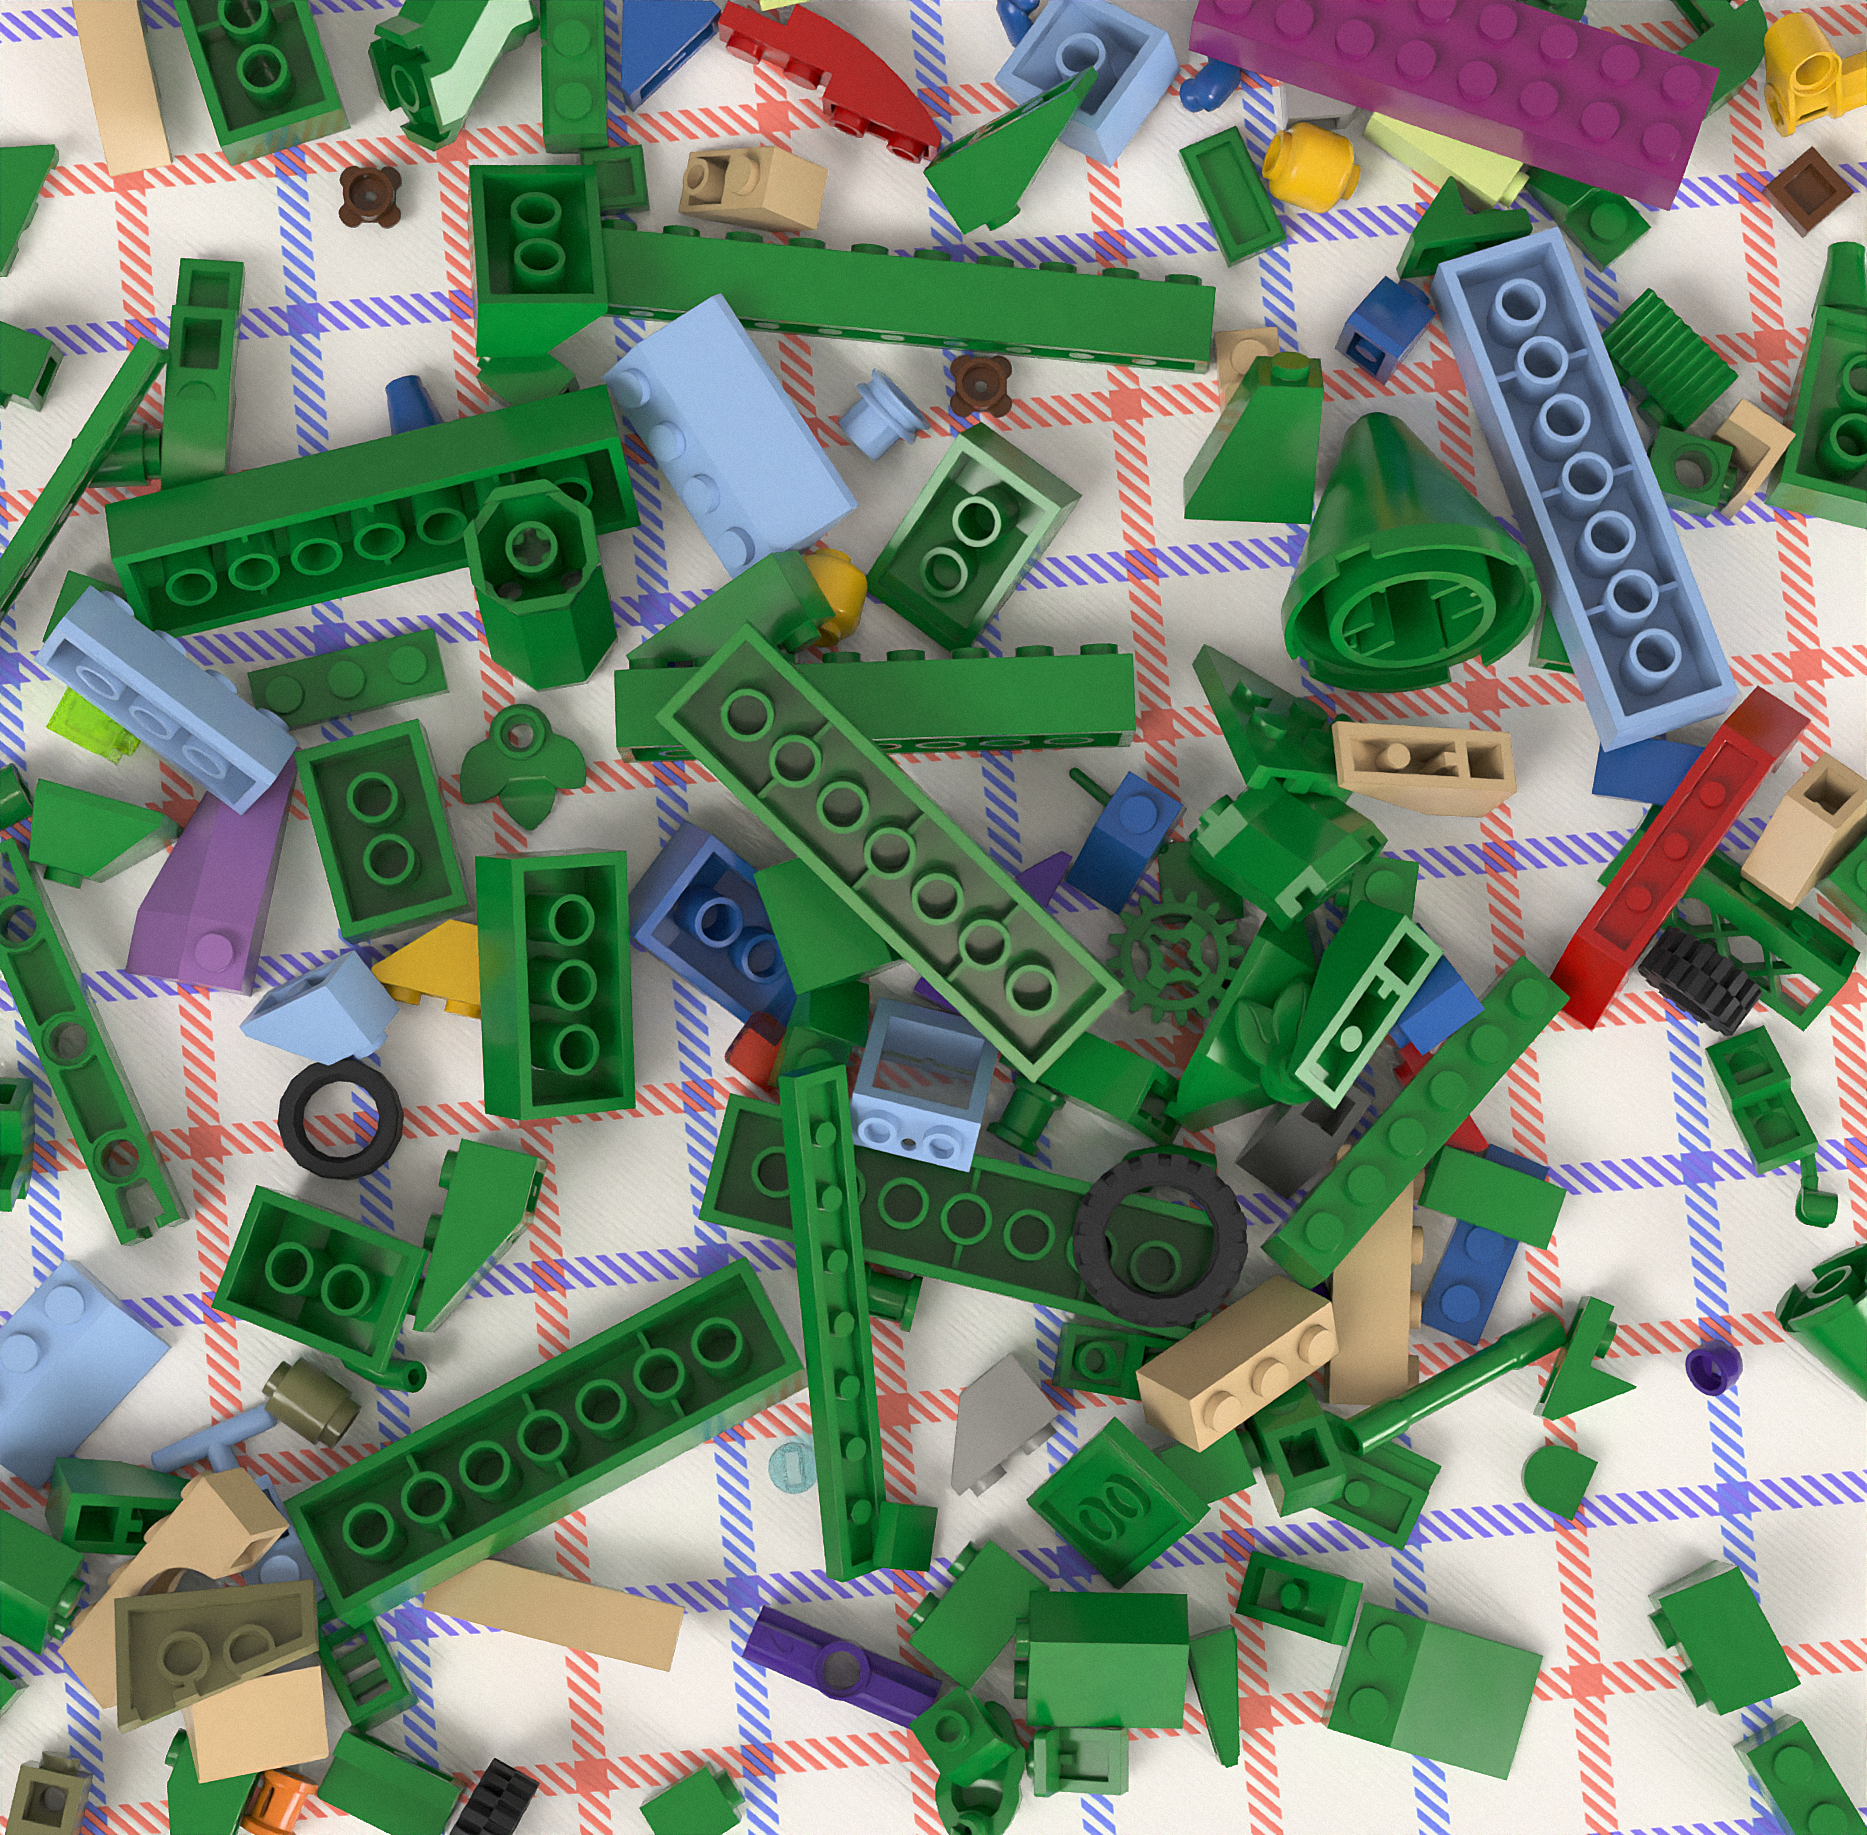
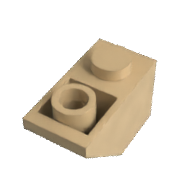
M777 146L690 152L687 169L683 176V189L678 213L689 217L773 233L817 230L828 169Z
M1824 752L1784 795L1742 866L1740 875L1792 911L1867 830V780Z

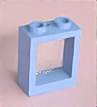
M879 997L850 1104L853 1144L969 1172L999 1050L965 1017Z

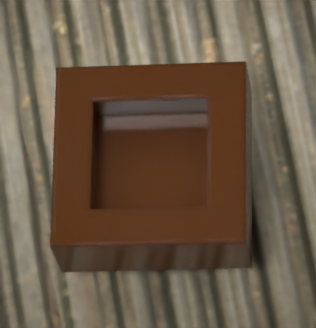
M1811 146L1767 184L1761 193L1794 230L1804 238L1853 195L1854 191L1819 152Z

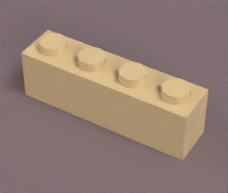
M1343 1144L1338 1152L1331 1158V1168L1352 1145ZM1425 1166L1327 1278V1289L1330 1293L1340 1353L1324 1364L1323 1403L1372 1406L1384 1398L1395 1397L1419 1384V1356L1409 1355V1329H1419L1421 1323V1292L1411 1290V1265H1421L1423 1258V1227L1413 1226V1200H1419L1425 1183Z

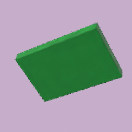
M1115 1416L1045 1479L1026 1499L1027 1504L1118 1590L1195 1527L1211 1509Z

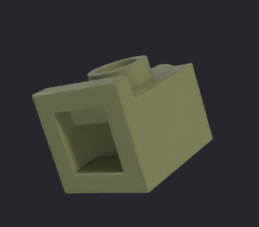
M43 1751L40 1762L29 1760L21 1764L5 1835H80L94 1774L79 1771L80 1758L58 1752ZM49 1787L59 1788L65 1795V1805L59 1811L50 1809L45 1803L44 1795Z

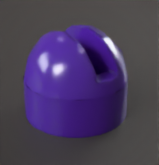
M1716 1339L1705 1342L1692 1350L1686 1357L1685 1369L1689 1380L1697 1390L1708 1396H1719L1734 1386L1743 1372V1362L1740 1352L1734 1346H1728L1724 1341Z

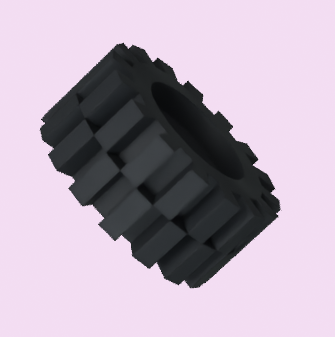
M1668 926L1637 968L1640 975L1646 978L1645 981L1650 986L1658 989V993L1664 998L1673 1001L1676 1004L1675 1006L1683 1012L1687 1011L1696 1021L1701 1024L1705 1023L1710 1029L1716 1032L1720 1031L1725 1036H1732L1763 994L1758 984L1749 979V975L1742 969L1736 968L1733 965L1734 962L1726 956L1722 957L1716 952L1715 948L1707 943L1704 945L1696 936L1691 933L1686 934L1678 927Z
M494 1757L449 1835H512L540 1783Z

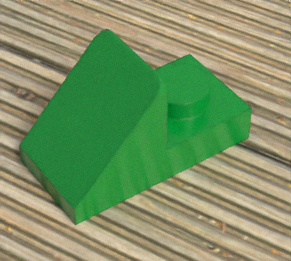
M1532 166L1525 172L1530 178L1524 185V188L1600 273L1614 263L1651 229L1646 220L1622 195Z
M1450 176L1410 235L1396 267L1399 280L1435 275L1439 263L1531 235L1533 227L1526 208L1505 211L1490 208L1467 215L1453 176Z
M853 981L797 995L767 1085L779 1089V1074L825 1061L847 1064L853 1046L865 1048L868 1040L870 985L860 981Z
M1592 1296L1581 1297L1566 1333V1343L1560 1347L1533 1412L1534 1416L1554 1421L1637 1388V1386L1590 1366L1594 1356L1603 1359L1612 1344L1617 1330V1323L1609 1319L1615 1306Z
M1252 1550L1235 1613L1327 1643L1347 1647L1364 1584L1347 1579L1342 1575Z

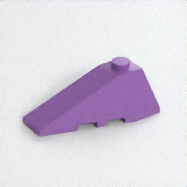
M296 747L293 752L300 751L302 748ZM293 753L271 786L242 816L211 792L206 791L138 908L125 973L252 997L298 772Z

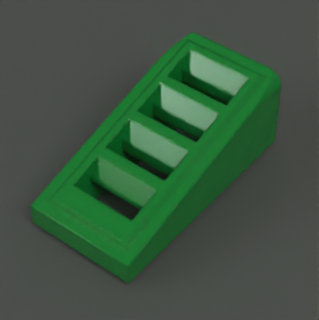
M328 1597L318 1601L319 1651L316 1652L352 1726L361 1732H367L418 1704L419 1699L377 1619L374 1618L356 1629L346 1625L327 1636L322 1626L337 1619V1616ZM363 1634L366 1635L368 1643L341 1658L338 1657L335 1652L336 1649ZM375 1658L378 1659L380 1667L351 1682L348 1673ZM389 1682L392 1689L363 1704L360 1697Z
M1228 1624L1189 1636L1188 1667L1217 1762L1225 1768L1238 1765V1757L1240 1756L1237 1635L1235 1634V1627Z

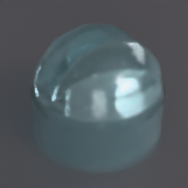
M788 1442L778 1447L771 1455L768 1464V1472L773 1484L781 1491L789 1494H798L810 1489L817 1481L814 1450L801 1442ZM798 1451V1468L802 1483L790 1485L785 1453Z

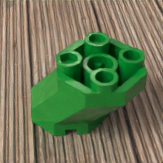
M406 0L397 16L376 25L373 34L381 38L370 43L368 55L381 99L390 112L401 107L410 120L400 126L409 141L433 152L456 141L502 55L523 46L527 35L538 30L540 20L535 6L531 0Z
M547 479L496 487L484 502L485 505L475 520L473 518L463 532L471 582L475 589L491 659L537 693L588 684L596 671L605 663L608 654L619 640L593 513L588 507L577 500L575 501Z
M1271 776L1263 790L1247 786L1237 796V800L1233 801L1226 794L1213 803L1198 818L1201 824L1189 835L1193 844L1188 852L1207 873L1264 911L1281 932H1284L1292 926L1294 921L1299 923L1346 886L1355 877L1353 875L1355 871L1353 866L1361 859L1368 865L1380 854L1389 840L1370 819L1338 798L1322 796L1315 792H1307L1306 794L1288 792L1283 786L1286 778Z

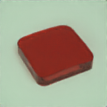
M754 1012L726 1050L725 1062L760 1090L767 1093L774 1092L776 1088L767 1084L787 1028L766 1012Z

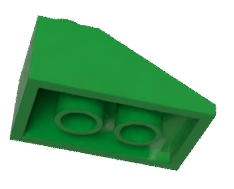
M1819 304L1815 308L1782 422L1783 426L1796 435L1770 471L1764 499L1765 505L1867 530V316Z
M980 422L957 435L866 575L867 591L950 653L953 649L973 647L1050 546L1083 495L986 424Z
M256 1185L211 1308L384 1375L430 1251L348 1215L294 1194Z
M1360 1599L1347 1647L1342 1646L1320 1722L1330 1730L1507 1781L1543 1655Z

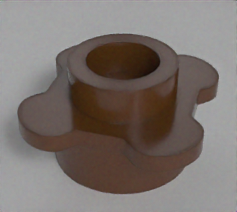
M350 166L341 173L339 181L343 187L344 204L340 207L338 214L345 226L357 228L362 223H378L382 228L390 229L399 223L401 211L396 206V193L402 186V178L395 168L386 166L379 170L373 167L359 168L358 166ZM368 192L376 194L374 202L369 203L365 201V195Z
M961 355L953 360L950 366V373L955 378V394L950 399V408L954 414L966 418L973 412L990 413L994 418H1001L1009 413L1012 407V400L1007 395V379L1012 375V365L1007 358L997 355L992 359L986 357L972 359L968 355ZM978 381H984L987 384V389L984 392H978L975 389V384Z

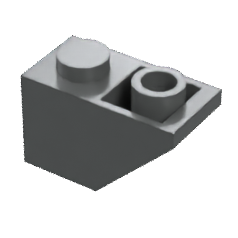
M1352 1084L1335 1110L1327 1107L1317 1097L1304 1104L1294 1106L1278 1102L1272 1106L1234 1163L1288 1200L1338 1152L1374 1099Z

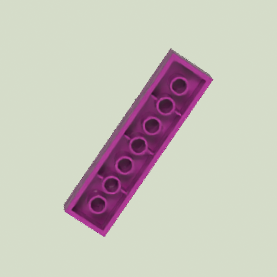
M1199 0L1192 19L1188 49L1189 51L1371 112L1383 114L1401 122L1666 211H1670L1681 185L1721 70L1514 0Z

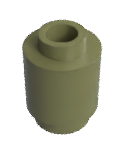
M303 1357L293 1366L285 1360L282 1361L261 1391L270 1398L264 1409L266 1412L313 1445L321 1441L330 1449H333L339 1443L362 1409V1406L350 1399L352 1391Z

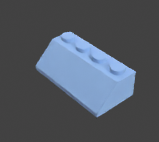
M721 293L710 297L636 344L602 377L732 580L770 553L798 550L800 555L804 554L859 506L855 497Z
M89 585L53 630L33 660L242 816L271 786L299 742L288 734L290 731L289 727L276 714L264 708L256 710L237 696L238 690L227 677L212 669L204 671L185 657L186 651L184 647L174 637L161 630L152 632L132 617L134 615L132 608L122 598L109 591H102L100 593Z

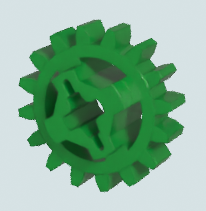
M1164 888L1161 904L1156 906L1145 894L1138 898V906L1141 912L1138 917L1126 911H1122L1118 916L1122 926L1127 929L1125 935L1115 933L1109 934L1106 943L1113 948L1119 949L1120 952L1119 956L1106 960L1104 964L1111 971L1121 972L1122 978L1120 980L1126 989L1124 992L1129 990L1134 996L1128 1011L1134 1014L1144 1005L1151 1008V1024L1155 1026L1159 1024L1165 1013H1173V1019L1177 1028L1186 1025L1187 1011L1194 1010L1203 1021L1210 1018V1007L1207 1001L1211 998L1218 1003L1222 1001L1226 990L1221 985L1224 981L1232 982L1237 972V969L1229 966V960L1244 954V946L1228 945L1226 939L1237 928L1235 921L1219 925L1214 918L1218 914L1221 905L1215 901L1205 910L1196 907L1198 891L1195 890L1189 892L1184 903L1175 902L1172 889ZM1166 916H1180L1190 919L1183 929L1163 931L1156 924L1153 925L1151 923L1158 918ZM1208 934L1216 950L1217 962L1215 973H1212L1211 969L1202 961L1201 942ZM1134 942L1138 945L1137 947L1146 953L1148 972L1140 982L1132 967L1131 953ZM1180 943L1188 950L1184 961L1190 968L1185 971L1180 967H1176L1168 973L1160 966L1165 956L1158 948L1163 944L1166 948L1172 949ZM1186 985L1190 990L1198 993L1193 997L1183 1000H1168L1158 997L1167 986Z

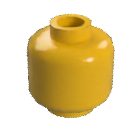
M1298 122L1289 128L1287 132L1279 130L1275 134L1264 157L1262 175L1263 178L1269 179L1270 191L1276 199L1313 213L1324 214L1331 210L1339 199L1348 201L1357 187L1361 168L1360 165L1353 163L1354 149L1347 137L1310 123Z
M820 548L814 552V555H804L802 558L836 614L833 619L818 628L822 637L811 645L825 648L837 645L840 640L854 635L858 629L868 583L864 573L858 567L851 564V558L847 554L836 549Z

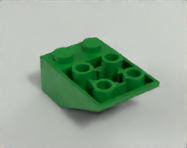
M461 1138L458 1151L448 1149L439 1178V1187L448 1190L442 1215L433 1212L430 1215L422 1248L429 1250L432 1255L426 1278L420 1277L407 1311L408 1315L416 1316L412 1330L435 1333L532 1225L548 1164L547 1161L539 1157Z

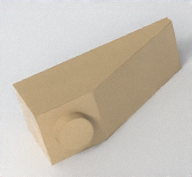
M1337 721L1332 725L1338 787L1424 815L1475 818L1484 817L1517 793L1510 732Z

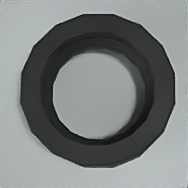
M342 1059L329 1066L320 1062L310 1064L291 1079L280 1099L277 1125L284 1148L300 1167L322 1178L350 1181L372 1174L391 1158L402 1138L404 1112L398 1092L383 1073L358 1060ZM337 1081L351 1082L364 1088L374 1099L379 1114L378 1129L371 1143L359 1153L347 1157L328 1156L317 1150L307 1138L303 1125L304 1110L311 1096L324 1085Z

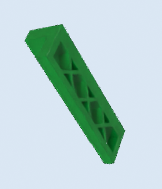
M1651 805L1638 822L1630 838L1603 870L1597 882L1607 888L1663 809L1662 807ZM1716 848L1681 898H1697L1710 908L1712 924L1691 925L1679 916L1676 905L1661 928L1666 930L1668 926L1678 927L1686 934L1691 933L1696 936L1704 945L1707 943L1715 948L1716 952L1722 957L1726 956L1734 962L1733 965L1736 968L1742 969L1749 975V979L1758 984L1759 989L1763 992L1759 1000L1804 1032L1848 981L1861 952L1798 906L1792 911L1742 877L1740 875L1742 866ZM1728 937H1751L1762 946L1765 962L1743 963L1731 954ZM1802 974L1821 989L1803 1007L1782 991L1780 975Z

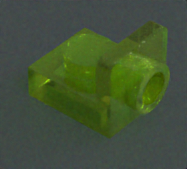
M69 686L46 726L51 732L116 766L123 754L131 757L142 742Z

